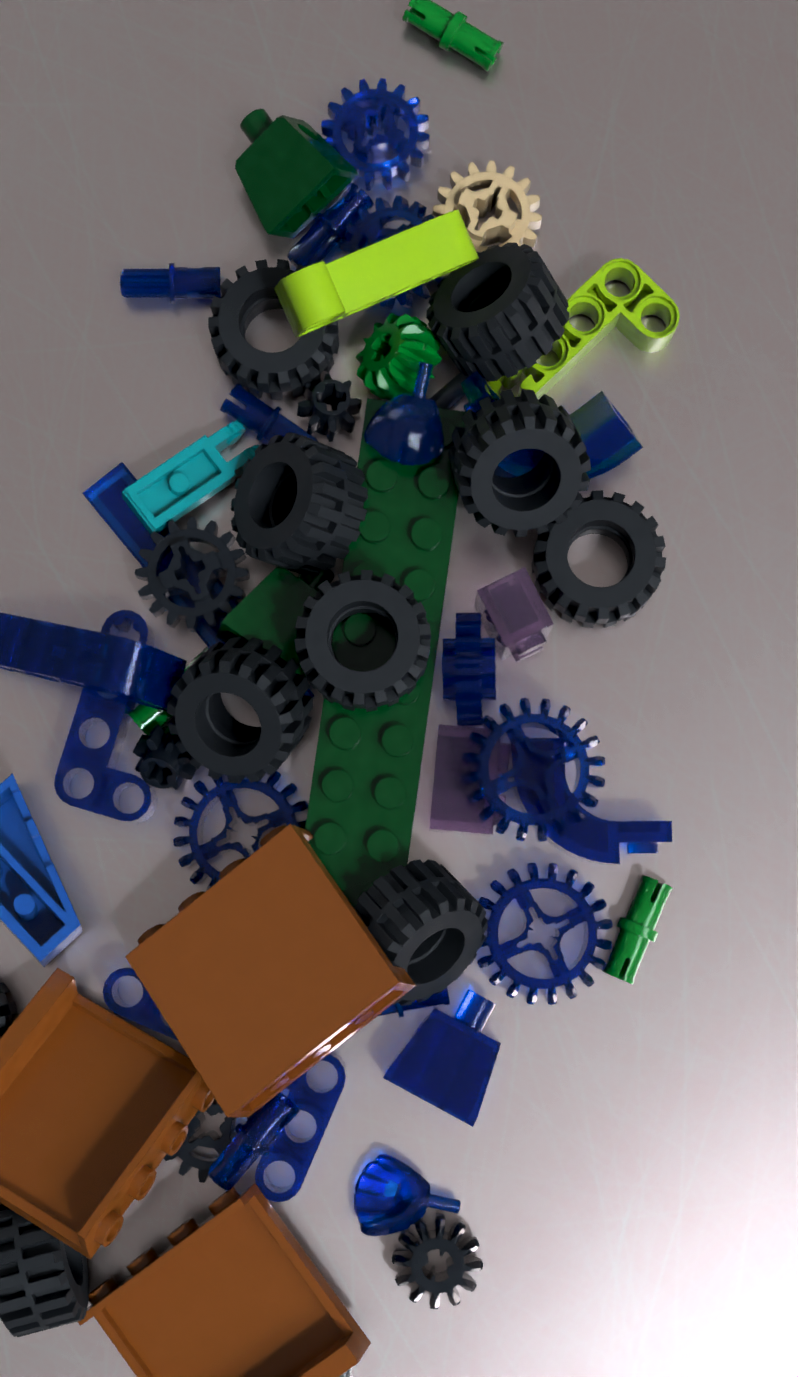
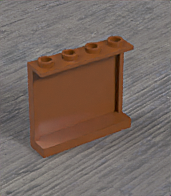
M292 824L288 826L282 825L268 832L261 839V847L247 859H238L226 866L220 872V880L206 892L200 891L185 899L178 907L180 913L166 924H158L144 932L138 939L139 945L125 956L226 1117L251 1116L416 986L404 968L392 965L310 846L308 841L313 838L310 831Z
M59 968L53 972L0 1038V1203L91 1260L101 1245L107 1247L116 1238L123 1225L124 1218L122 1215L134 1199L140 1201L146 1196L155 1181L156 1168L167 1154L173 1156L180 1149L187 1137V1126L198 1110L205 1112L215 1098L190 1058L80 995L77 991L75 978Z
M256 1183L241 1194L234 1187L227 1190L207 1206L212 1213L211 1216L199 1225L193 1217L185 1221L166 1237L171 1243L169 1247L159 1254L151 1247L127 1265L126 1268L131 1275L119 1284H117L113 1277L100 1284L89 1293L91 1305L87 1308L85 1318L78 1321L81 1326L94 1316L137 1377H339L360 1362L371 1344L370 1340Z

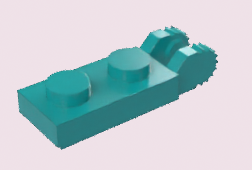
M239 420L232 421V423L221 428L210 437L204 435L122 491L123 500L149 534H152L154 531L157 533L168 527L169 521L173 520L176 522L235 481L236 477L243 474L244 464L248 458L251 460L254 458L255 450L259 445L245 449L229 462H226L219 453L229 445L236 443L245 433L246 428Z

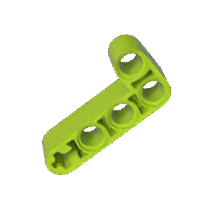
M458 209L327 264L321 261L302 268L281 279L274 289L295 337H299L453 272L478 260L479 257Z
M623 258L610 260L567 299L569 318L577 314L587 315L592 319L595 327L590 331H578L572 327L568 320L563 325L565 330L563 335L552 344L553 348L551 350L557 354L559 362L548 367L536 363L528 369L527 367L522 369L526 378L520 385L518 397H520L522 389L534 390L539 400L543 394H546L615 327L641 351L652 353L667 347L678 326L680 315L677 305L638 265ZM612 280L622 281L627 284L630 293L621 297L614 296L608 292L605 284ZM647 315L658 316L664 321L666 329L661 332L649 331L642 324L641 318ZM522 370L517 375L509 378L502 376L497 381L488 382L486 397L489 396L491 402L501 399L502 385L508 390L513 388L521 380Z

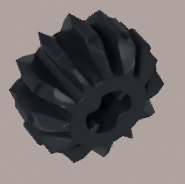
M436 1214L435 1230L428 1231L424 1219L419 1217L414 1220L415 1229L419 1235L418 1238L405 1231H401L398 1236L399 1242L410 1251H396L392 1253L393 1264L407 1267L395 1276V1281L398 1286H404L416 1281L409 1293V1299L414 1303L421 1299L426 1290L430 1292L429 1304L431 1309L439 1308V1293L444 1292L447 1293L450 1303L456 1306L460 1303L457 1285L471 1292L477 1287L476 1281L472 1276L464 1271L476 1272L483 1269L482 1259L475 1256H466L479 1247V1241L474 1236L459 1242L466 1228L465 1223L461 1220L454 1223L448 1233L444 1231L446 1225L444 1214ZM439 1249L440 1256H443L445 1251L449 1253L450 1256L446 1259L447 1269L445 1271L435 1273V1266H432L430 1271L425 1268V1265L429 1262V1251Z

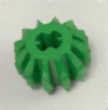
M391 313L386 318L384 324L377 322L374 324V332L369 338H363L366 345L364 350L356 356V359L360 362L356 375L363 380L364 386L369 388L370 392L380 399H387L390 402L400 401L406 404L411 399L413 393L423 394L424 384L428 379H435L432 371L442 360L441 356L437 353L441 343L432 330L427 327V324L417 317H411L406 313L402 316Z

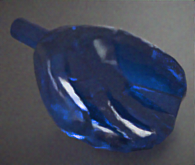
M420 361L413 394L402 393L385 402L366 427L364 433L365 442L376 449L383 457L394 463L398 462L401 465L411 466L427 464L432 459L441 456L443 452L444 434L439 410L435 400L426 397L433 367L431 363Z
M380 1154L374 1161L369 1162L362 1170L355 1185L354 1210L361 1232L366 1236H386L406 1230L425 1215L427 1207L458 1213L461 1206L460 1200L430 1194V1184L424 1177L403 1161L388 1154Z

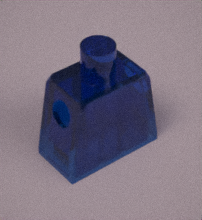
M468 989L454 1016L434 1006L388 1065L383 1078L473 1127L477 1120L501 1045L499 1040L482 1032L496 1003Z

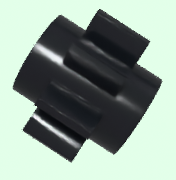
M328 373L325 374L324 381H321L316 386L309 382L305 383L303 395L306 400L298 402L297 416L308 417V435L317 432L321 435H326L329 442H333L335 434L342 429L348 433L354 431L356 421L352 415L360 413L362 400L350 398L352 384L350 380L342 383L333 380ZM326 404L331 405L332 411H327Z
M158 724L154 725L149 736L141 735L133 753L140 757L135 770L140 772L145 782L156 788L166 789L173 787L176 790L179 789L184 778L192 780L197 769L189 763L193 757L188 751L181 754L175 745L180 738L178 734H170L169 726L161 728Z

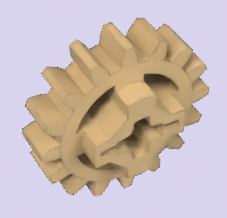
M489 160L486 172H479L474 162L468 163L467 177L463 178L455 171L450 174L452 189L439 187L437 199L441 204L433 206L432 219L459 209L475 250L479 253L491 247L488 245L498 242L502 243L499 244L500 247L507 243H517L518 246L526 244L534 248L537 235L532 230L540 229L542 215L534 212L539 208L540 197L539 195L526 196L530 189L531 181L527 177L516 183L513 180L515 167L510 165L503 174L496 172L495 161ZM509 197L519 210L520 220L517 219V213L509 209L507 203ZM496 204L495 217H490L486 223L483 222L478 230L479 217L484 218L487 212H491Z

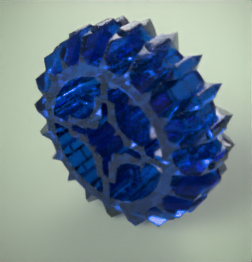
M528 698L520 699L518 707L520 715L514 717L511 708L506 703L500 705L498 710L503 723L498 725L492 717L485 715L481 723L490 735L486 738L480 733L471 732L468 738L473 745L481 748L480 754L464 752L462 755L464 763L477 765V772L462 774V783L473 784L478 782L480 790L474 791L467 796L468 803L475 804L485 799L489 806L481 811L478 816L479 819L485 822L494 812L499 814L502 819L497 824L495 832L500 835L504 834L510 822L518 824L515 839L521 842L527 836L528 826H535V836L538 842H545L547 840L548 832L546 825L552 823L555 832L560 837L566 835L568 829L563 820V817L566 815L574 823L581 825L586 818L576 807L577 804L580 802L589 808H594L598 804V799L585 792L587 786L602 788L605 784L604 778L589 775V769L605 765V758L603 756L589 758L586 751L600 743L598 737L591 736L581 741L577 734L585 729L588 722L581 718L572 728L563 723L571 711L570 707L566 705L559 710L556 718L548 716L551 707L549 699L541 700L538 714H531ZM522 728H541L550 731L566 743V746L552 751H541L532 744L529 737H526ZM507 735L512 744L511 749L515 757L514 767L502 774V776L490 781L489 759L495 745ZM525 754L527 757H535V762L538 758L544 763L554 758L557 759V761L549 764L540 775L541 787L539 783L531 784V778L528 782L523 780L522 777L512 782L508 781L516 777L526 765ZM574 760L576 765L575 784L568 799L559 806L554 796L555 791L551 782L552 774L557 768ZM517 788L526 789L532 793L537 803H540L544 813L529 814L517 811L504 803L498 795Z
M277 771L269 776L266 783L261 782V780L250 783L248 779H243L240 784L229 783V781L226 782L224 775L219 780L212 778L216 784V787L212 790L200 780L194 783L196 791L203 798L197 803L191 798L183 797L181 804L185 808L194 811L192 818L188 819L178 816L174 820L175 825L189 828V836H179L173 839L175 847H191L192 853L184 855L178 860L180 866L188 867L195 863H198L200 866L191 875L190 881L197 885L209 876L212 880L207 887L208 890L220 880L219 874L221 872L211 862V858L231 851L240 852L245 859L252 855L251 850L246 848L241 842H228L221 845L232 839L231 832H237L233 829L234 825L238 823L233 813L234 810L237 817L248 826H261L268 822V824L257 828V836H251L256 839L254 844L251 845L254 852L261 847L260 841L268 832L285 823L286 826L292 824L305 829L306 820L298 822L296 815L308 810L307 801H299L293 805H290L288 802L298 791L296 785L291 783L281 792L277 791L276 788L282 778V775ZM251 791L263 794L271 798L280 809L269 814L248 816L241 804L238 803L234 793ZM220 801L226 818L225 827L220 834L211 838V841L203 844L205 820L210 810Z
M529 863L526 868L528 880L522 882L519 873L512 868L507 871V877L512 884L511 888L506 890L497 880L490 884L492 891L499 896L496 903L488 898H479L478 902L484 909L491 911L488 918L487 937H485L481 946H488L490 954L479 958L477 964L480 968H484L494 962L499 969L489 978V982L494 986L500 983L505 976L512 979L506 989V995L510 998H514L520 986L524 985L527 987L526 1003L535 1004L538 989H545L546 1001L549 1005L557 1003L555 987L562 986L566 996L573 999L577 996L576 989L571 982L577 977L587 987L594 984L592 976L584 971L588 964L600 970L605 969L606 962L601 958L593 956L596 947L603 950L612 949L613 943L607 939H597V929L607 930L612 928L613 924L611 919L595 920L593 913L604 909L607 904L604 899L595 900L590 904L587 903L585 897L595 888L591 882L583 884L578 891L572 888L577 879V871L570 869L565 874L563 881L560 882L556 880L558 865L556 863L548 864L545 878H539L536 863ZM546 889L557 892L566 897L575 908L558 916H548L539 908L529 890ZM515 898L523 916V928L514 938L500 945L498 938L500 919L505 908ZM529 908H531L535 918H538L544 925L557 924L565 920V924L555 928V936H549L553 939L549 947L554 958H552L549 950L544 948L540 942H527L517 947L519 942L528 938V930H533L529 927L534 921ZM583 923L584 940L581 951L576 960L567 968L560 948L561 938L568 930ZM526 951H536L544 958L554 976L537 978L524 975L513 968L507 959Z

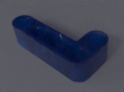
M130 610L114 612L106 619L102 626L57 768L54 787L59 798L70 806L126 823L138 824L147 821L153 816L158 803L156 790L138 776L116 770V766L131 721L128 713L135 708L154 648L155 637L152 628L139 614ZM131 625H133V629L140 635V638L137 642L129 641L123 654L124 644L117 636L120 631L128 632ZM113 654L121 659L123 654L129 662L133 663L132 667L128 668L117 660H109L110 655ZM113 673L123 674L126 681L123 692L118 697L112 699L104 698L101 692V684L104 678ZM106 722L110 730L107 743L96 749L90 748L85 739L88 728L93 723ZM89 771L94 779V788L88 796L76 799L71 793L70 782L78 772ZM129 786H139L144 794L143 805L134 813H124L119 804L120 794Z
M0 613V669L108 693L144 706L167 711L168 701L174 696L170 692L175 683L182 677L186 668V660L132 639Z

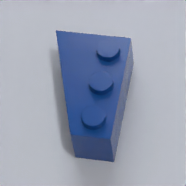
M12 773L0 784V921L33 957L45 967L77 938L83 930Z

